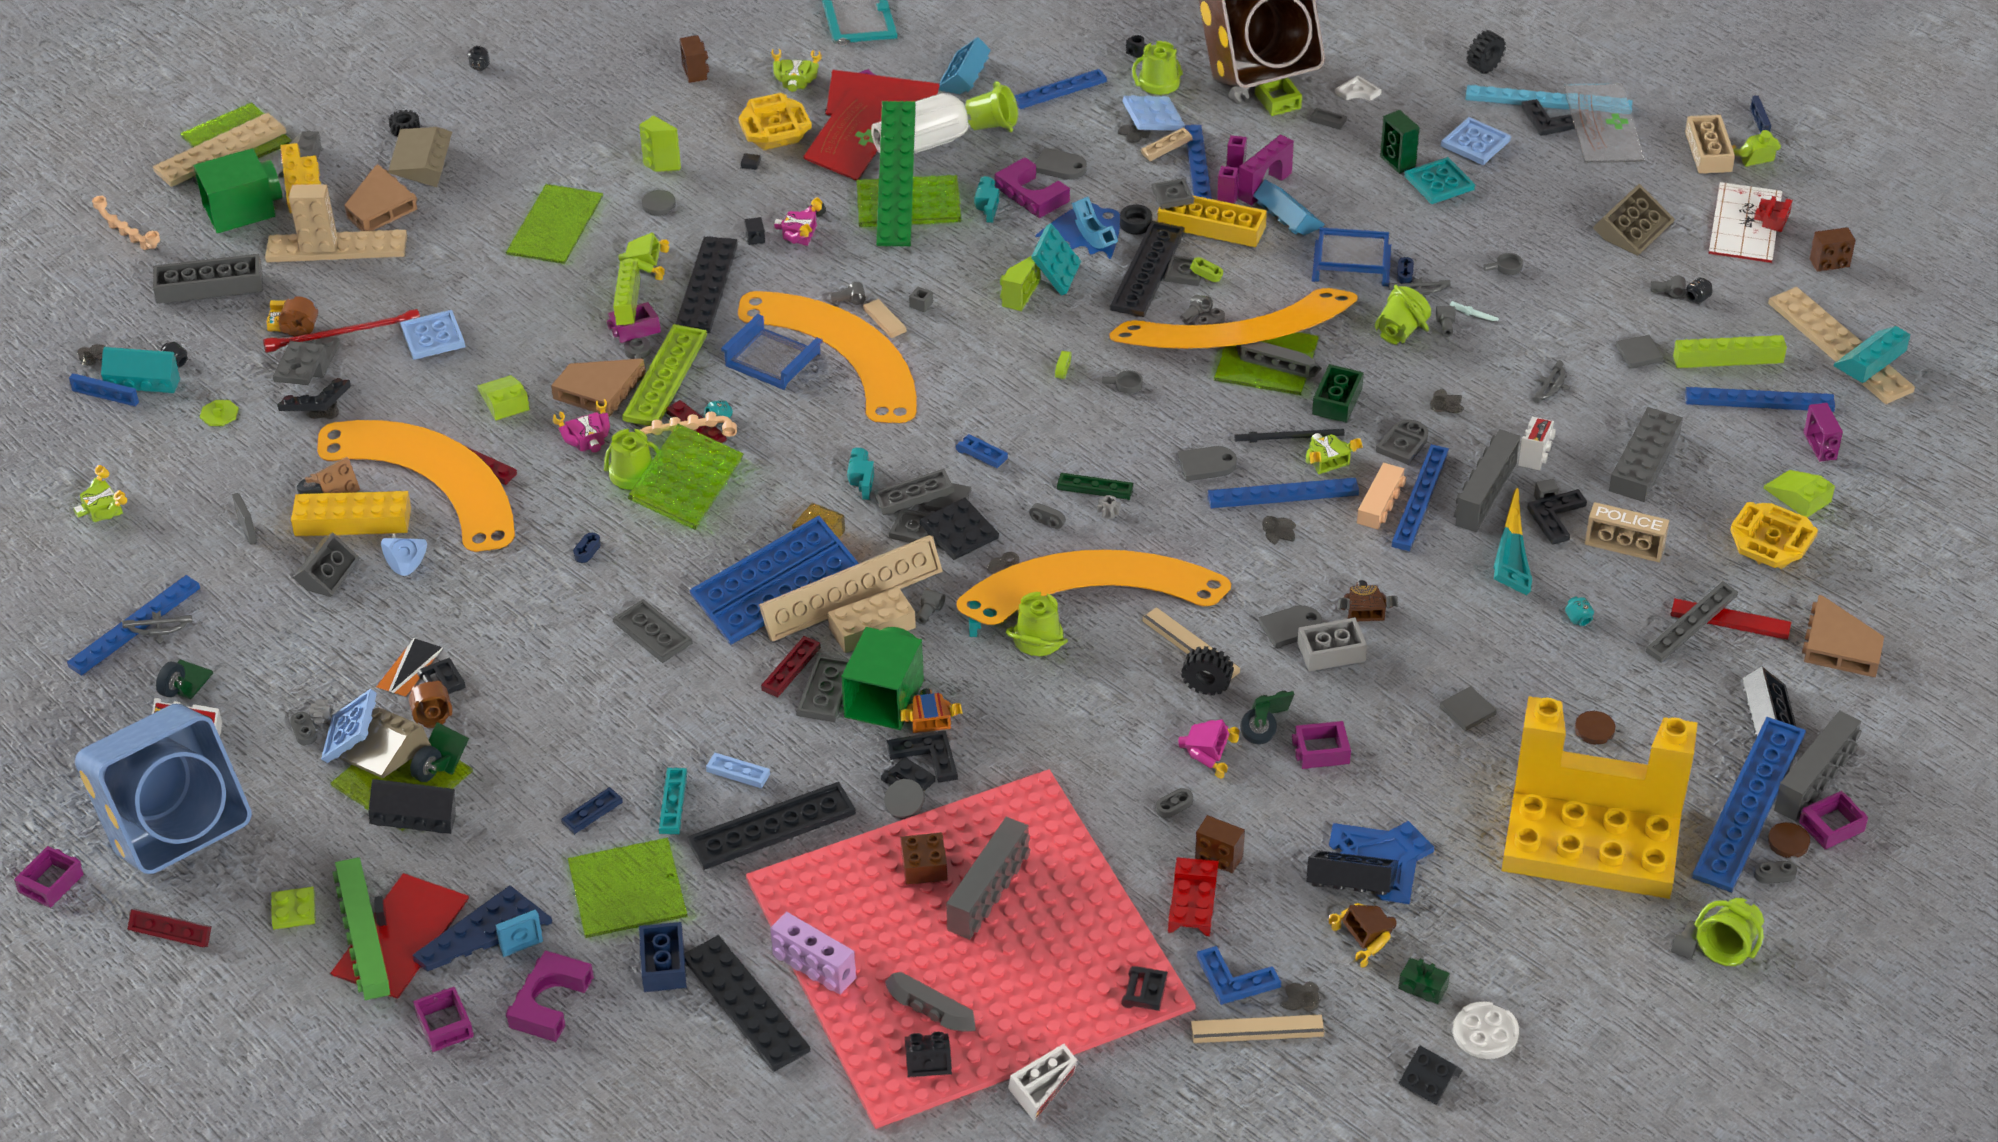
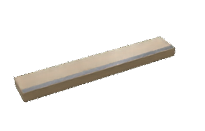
M1157 607L1143 616L1145 624L1186 654L1190 653L1192 649L1196 650V647L1203 649L1204 646H1208L1212 650L1211 646ZM1234 663L1232 678L1240 673V668Z
M1322 1015L1191 1021L1193 1043L1324 1037Z

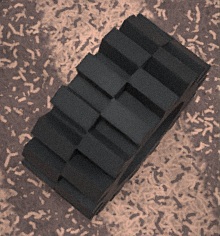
M404 109L403 112L399 110V113L394 112V115L391 114L389 125L392 135L394 134L397 137L400 129L420 128L418 114L413 112V110L408 112L407 109Z

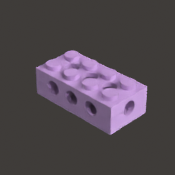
M788 912L770 928L774 957L791 965L794 970L801 971L811 980L818 981L828 990L841 994L856 979L855 954L847 946Z

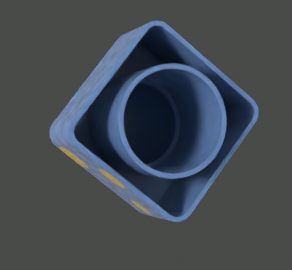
M182 704L169 705L81 749L76 755L75 766L115 854L145 874L157 873L245 827L251 819V808L213 721Z

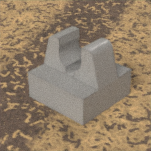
M1233 87L1228 93L1230 100L1233 99L1237 104H1240V97H1243L1245 102L1248 101V90L1250 88Z

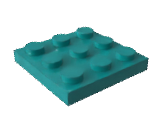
M1449 157L1405 171L1404 177L1431 205L1475 190L1473 181Z
M1051 223L1046 225L1031 258L1062 296L1067 294L1081 260Z

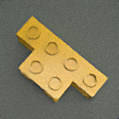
M298 143L281 145L280 149L285 180L286 203L290 214L292 210L289 195L292 185H321L317 156L301 157Z

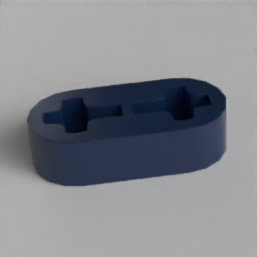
M1402 257L1398 260L1397 281L1400 284L1413 281L1414 261L1411 258Z
M587 533L573 550L576 562H588L600 548V536L597 533Z

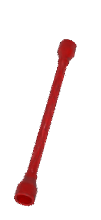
M414 309L390 319L386 318L350 327L330 329L314 334H305V336L300 335L287 339L271 337L263 339L265 352L269 353L281 347H286L290 341L305 342L348 332H357L368 328H377V326L400 324L402 321L419 318L420 314L418 309Z

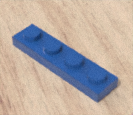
M74 373L69 377L72 391L135 407L139 403L135 388Z

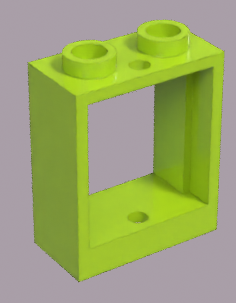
M1289 78L1255 86L1256 97L1271 116L1298 110L1302 107V94ZM1284 89L1288 95L1273 98L1269 92Z

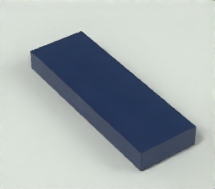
M1755 95L1751 100V113L1760 134L1764 130L1770 132L1771 123L1759 95Z
M609 787L561 818V822L575 835L622 804L623 799Z

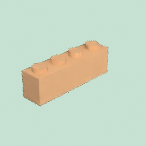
M1387 463L1382 464L1358 509L1357 524L1379 529L1380 525L1385 523L1388 515L1387 512L1393 508L1394 499H1398L1400 487L1403 488L1405 485V468Z

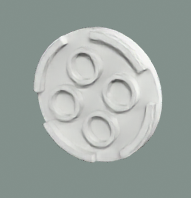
M1475 1002L1463 1007L1462 1011L1456 1016L1453 1022V1036L1458 1046L1466 1053L1482 1059H1495L1508 1054L1514 1049L1518 1042L1519 1025L1509 1010L1506 1011L1493 1005L1491 1002Z

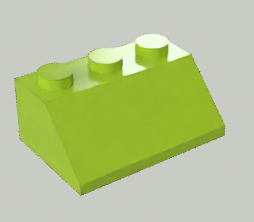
M654 115L639 124L643 165L655 172L680 170L681 161L677 128Z

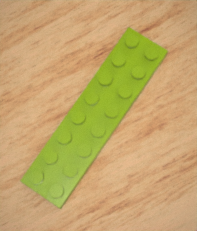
M672 325L622 415L623 421L651 426L653 420H662L666 408L669 407L706 339L707 330Z

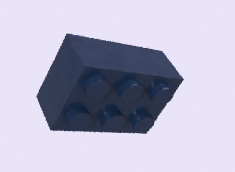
M682 922L639 926L641 976L644 992L687 988Z

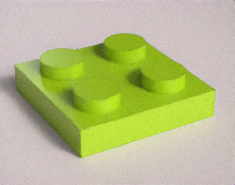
M314 886L271 892L273 930L316 924Z

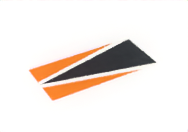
M413 638L376 687L406 697L411 688L420 679L417 674L418 670L431 665L443 647Z

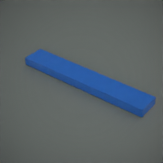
M1100 69L1014 95L1018 108L1023 109L1107 82V77Z

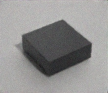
M744 153L740 163L741 168L757 170L761 161V155Z
M377 896L374 898L377 922L379 926L387 925L383 896Z

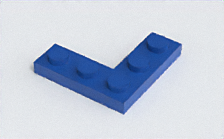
M1217 946L1197 951V959L1220 1005L1281 988V981L1273 966L1232 977Z

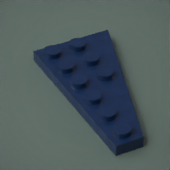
M509 885L414 953L413 961L428 972L451 963L452 959L462 955L467 957L472 955V951L482 948L485 950L498 945L496 925L535 909L539 915L540 925L545 924L547 926L552 924V917Z

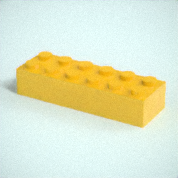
M1194 195L1193 204L1165 209L1159 207L1157 222L1185 227V233L1247 245L1249 247H1257L1266 228V210Z
M409 492L295 494L291 517L294 536H328L332 532L335 535L408 533L411 513Z

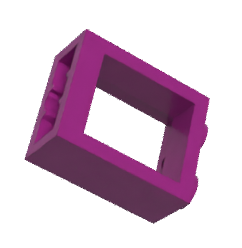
M649 302L637 305L634 324L616 325L614 311L608 313L609 320H607V326L609 330H612L614 338L617 337L620 343L661 332L659 317Z
M1827 403L1809 405L1803 433L1819 462L1836 460L1843 431Z
M1343 721L1295 726V734H1292V744L1297 748L1295 750L1296 760L1300 761L1302 769L1350 764L1351 748ZM1335 737L1337 748L1307 751L1304 740Z
M1839 791L1802 808L1799 823L1826 850L1864 832L1868 817L1864 811L1860 810L1853 803L1850 797L1843 791ZM1838 809L1850 823L1833 831L1820 817Z
M47 846L14 881L18 893L51 908L84 873L79 859L70 857L59 849ZM52 865L65 870L66 872L50 888L36 882Z
M455 986L413 1001L416 1016L432 1052L474 1037L471 1022ZM454 1006L460 1021L431 1031L425 1016Z

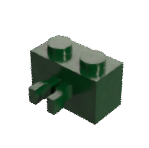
M1410 957L1400 974L1398 989L1420 997L1425 1001L1439 1004L1448 988L1450 973L1436 968V964L1431 963L1429 965L1424 963L1423 959L1418 961Z

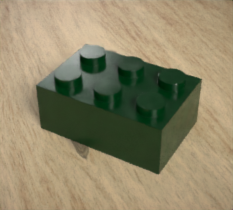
M1401 110L1383 116L1380 157L1399 174L1416 168L1420 127Z
M1329 364L1313 397L1312 415L1347 423L1363 389L1364 372Z

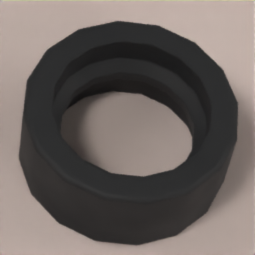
M1139 204L1123 208L1120 212L1121 229L1133 235L1146 233L1152 221L1151 210ZM1138 217L1144 220L1134 222L1128 219Z

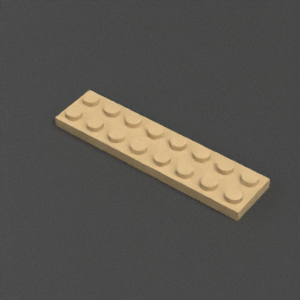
M269 113L262 114L232 130L153 166V169L160 178L170 187H173L195 176L194 164L255 148L285 134L286 128Z
M407 231L338 232L335 252H300L297 234L269 235L265 259L266 262L405 257Z

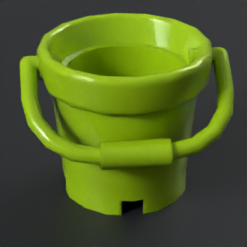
M1156 41V45L1151 46V43L1145 46L1143 56L1138 58L1132 67V75L1137 87L1140 86L1145 92L1155 95L1169 94L1179 88L1181 83L1180 76L1183 75V72L1176 57L1177 50H1174L1173 44L1166 41ZM1143 61L1142 70L1140 71L1139 78H1137L1136 67L1139 62Z
M995 81L992 91L972 97L966 101L965 109L967 115L970 114L971 120H968V123L972 129L981 130L1002 127L1006 128L1008 132H1013L1012 127L1017 124L1018 107L1014 94L1008 86L1000 85V82Z
M1394 285V289L1387 299V305L1375 322V329L1377 331L1379 328L1382 332L1379 336L1388 343L1397 345L1399 342H1402L1401 344H1403L1417 327L1422 328L1425 332L1429 331L1426 321L1431 316V307L1425 297L1415 289Z
M629 429L620 430L612 436V443L606 451L604 471L609 472V479L619 488L628 490L643 488L654 481L657 473L662 471L661 451L658 446L648 441L646 434L639 429H635V432H629ZM649 446L652 447L657 454V468L654 459L651 457ZM611 453V463L609 465V457Z
M1032 592L1023 596L1021 604H1019L1018 623L1014 627L1008 628L1006 635L1013 638L1015 646L1025 654L1030 656L1050 655L1068 642V639L1064 638L1063 628L1059 622L1058 603L1048 593L1047 597L1041 596V592Z
M1733 898L1728 902L1724 900L1713 901L1704 907L1694 925L1698 928L1697 940L1699 947L1708 958L1720 965L1733 967L1742 964L1747 957L1755 958L1764 938L1762 928L1764 918L1762 912L1754 903L1750 906L1745 903L1747 899ZM1723 906L1715 915L1706 918L1702 922L1704 916L1711 908ZM1758 935L1757 943L1753 950H1751L1752 943Z

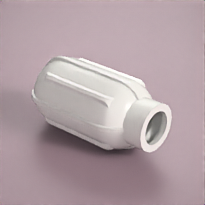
M941 93L916 101L914 154L952 142L967 132V111L964 103L956 96ZM881 122L872 125L871 133L876 149L880 153Z

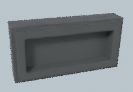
M1316 108L1310 116V122L1338 130L1347 121V116L1320 108Z

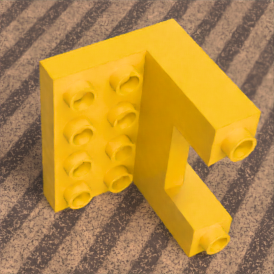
M1528 696L1501 871L1670 899L1674 882L1680 820L1694 757L1698 722L1685 721L1675 717H1663L1651 746L1647 765L1563 751L1566 731L1562 701H1557L1553 698Z

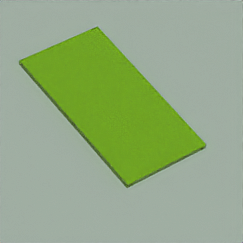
M545 184L509 245L506 255L565 264L603 198V193Z

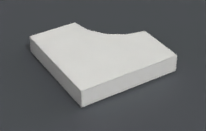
M1356 76L1335 88V94L1346 101L1353 98L1371 101L1381 95L1382 91L1360 76Z

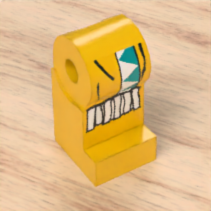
M270 301V312L267 317L268 332H282L279 325V316L285 301Z

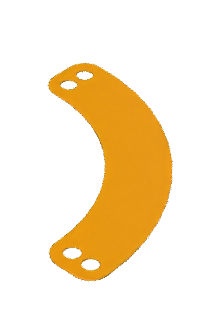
M1321 288L1314 290L1293 305L1276 312L1252 319L1222 324L1171 325L1131 320L1120 324L1111 331L1109 338L1115 342L1138 346L1180 349L1226 347L1255 343L1293 334L1329 320L1358 300V296L1349 291ZM1323 293L1332 294L1331 297L1327 298L1321 297L1320 295ZM1339 296L1348 297L1347 300L1343 301L1336 300L1335 298ZM1134 325L1141 327L1137 330L1128 329V327ZM1121 333H1131V334H1132V335L1129 336V337H1120V336H1119V334H1121Z
M752 291L741 297L738 309V317L741 321L748 323L754 317L749 316L747 312L756 309L760 311V315L764 316V325L784 327L815 338L818 337L843 355L854 367L861 379L866 397V416L870 420L879 423H905L915 417L917 396L909 367L896 347L875 327L839 307L803 296L778 292ZM753 298H759L762 300V303L751 305L749 301ZM879 407H885L889 412L885 415H878L875 410ZM896 408H904L907 411L902 416L893 413Z
M383 420L333 422L320 430L317 452L323 460L337 461L348 457L349 459L389 462L409 468L435 483L449 498L458 514L462 531V542L466 549L473 552L500 549L513 541L515 537L513 514L508 497L500 481L480 457L461 443L424 427ZM333 430L341 432L340 437L337 439H329L328 434ZM331 444L340 445L339 451L335 453L328 452L327 448ZM496 531H503L505 533L504 538L498 541L493 540L491 535ZM482 533L486 535V539L482 543H475L472 540L476 534Z
M1080 550L1034 558L992 574L960 596L956 606L962 614L980 623L995 625L1003 622L1015 611L1019 610L1022 597L1032 592H1041V596H1047V593L1053 594L1088 586H1130L1170 594L1199 606H1212L1217 604L1230 591L1231 582L1227 577L1202 566L1157 554L1126 550ZM1212 580L1218 581L1221 586L1213 589L1207 586V582ZM1205 590L1210 592L1211 596L1203 599L1197 595V592ZM969 601H978L981 607L971 609L967 606V603ZM991 608L997 611V615L987 617L983 614V611Z

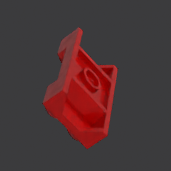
M1176 858L1168 933H1173L1182 926L1198 928L1205 936L1210 937L1218 861Z

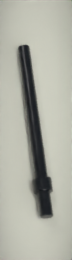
M1344 429L1257 433V431L1249 432V434H1234V441L1255 443L1258 440L1311 438L1316 433H1319L1322 437L1328 435L1344 436L1345 431Z

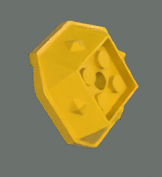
M783 93L749 99L745 109L738 117L739 124L747 141L753 142L763 150L799 143L805 133L812 128V122L802 103L787 98V95Z
M1747 502L1731 524L1730 529L1739 554L1756 560L1758 564L1763 563L1779 569H1783L1791 562L1801 559L1818 534V529L1813 526L1807 517L1772 503L1755 504L1754 502Z

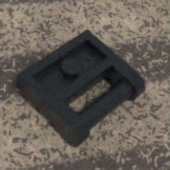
M450 657L425 666L417 672L419 678L424 682H433L430 675L435 673L449 694L466 688L463 678Z
M906 757L881 775V781L891 785L898 781L895 777L901 780L911 779L917 782L923 791L936 782L933 774Z
M1137 966L1130 967L1128 973L1130 978L1126 994L1122 997V1006L1126 1008L1134 1006L1160 1011L1168 972ZM1144 978L1140 997L1134 996L1138 979Z

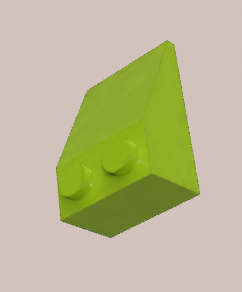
M1031 256L1012 266L1006 271L1005 275L1001 276L1000 285H1002L1000 299H1002V307L1022 311L1040 283L1041 270L1032 260Z
M512 375L477 385L495 421L530 410L527 392L521 382Z
M1788 470L1764 485L1763 489L1800 515L1808 518L1832 502L1835 485L1820 475Z

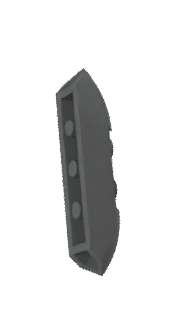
M1265 342L1236 345L1239 358L1250 363L1305 378L1315 377L1322 369L1312 358L1298 351Z
M902 972L893 973L885 981L890 994L904 1006H910L914 1011L925 1014L934 1022H939L943 1027L957 1031H976L973 1010Z

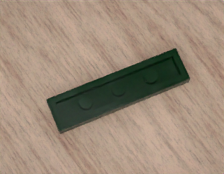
M1060 473L1057 483V490L1098 496L1110 495L1126 500L1131 499L1134 483L1068 473Z

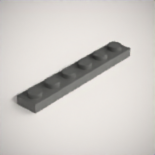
M1722 581L1647 646L1646 653L1662 663L1737 597L1738 591Z

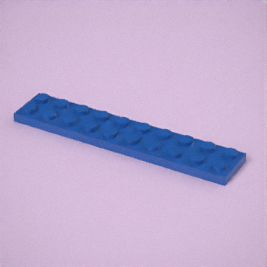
M1766 717L1692 873V879L1731 893L1733 892L1778 795L1780 783L1787 775L1804 739L1805 729Z

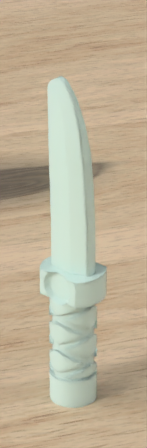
M1454 301L1450 303V306H1455L1456 310L1465 313L1467 316L1473 315L1491 321L1499 320L1495 316L1474 310L1471 306L1467 307Z

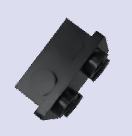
M933 1032L931 1035L914 1033L905 1037L908 1077L952 1074L948 1034L943 1032Z
M1419 1045L1400 1078L1399 1084L1437 1105L1453 1075L1459 1078L1463 1070Z

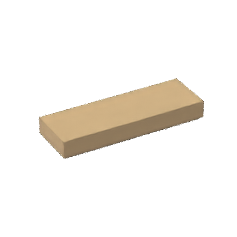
M1183 127L1142 148L1141 152L1149 161H1152L1193 140V138Z
M879 299L863 305L864 311L890 338L906 332V327Z

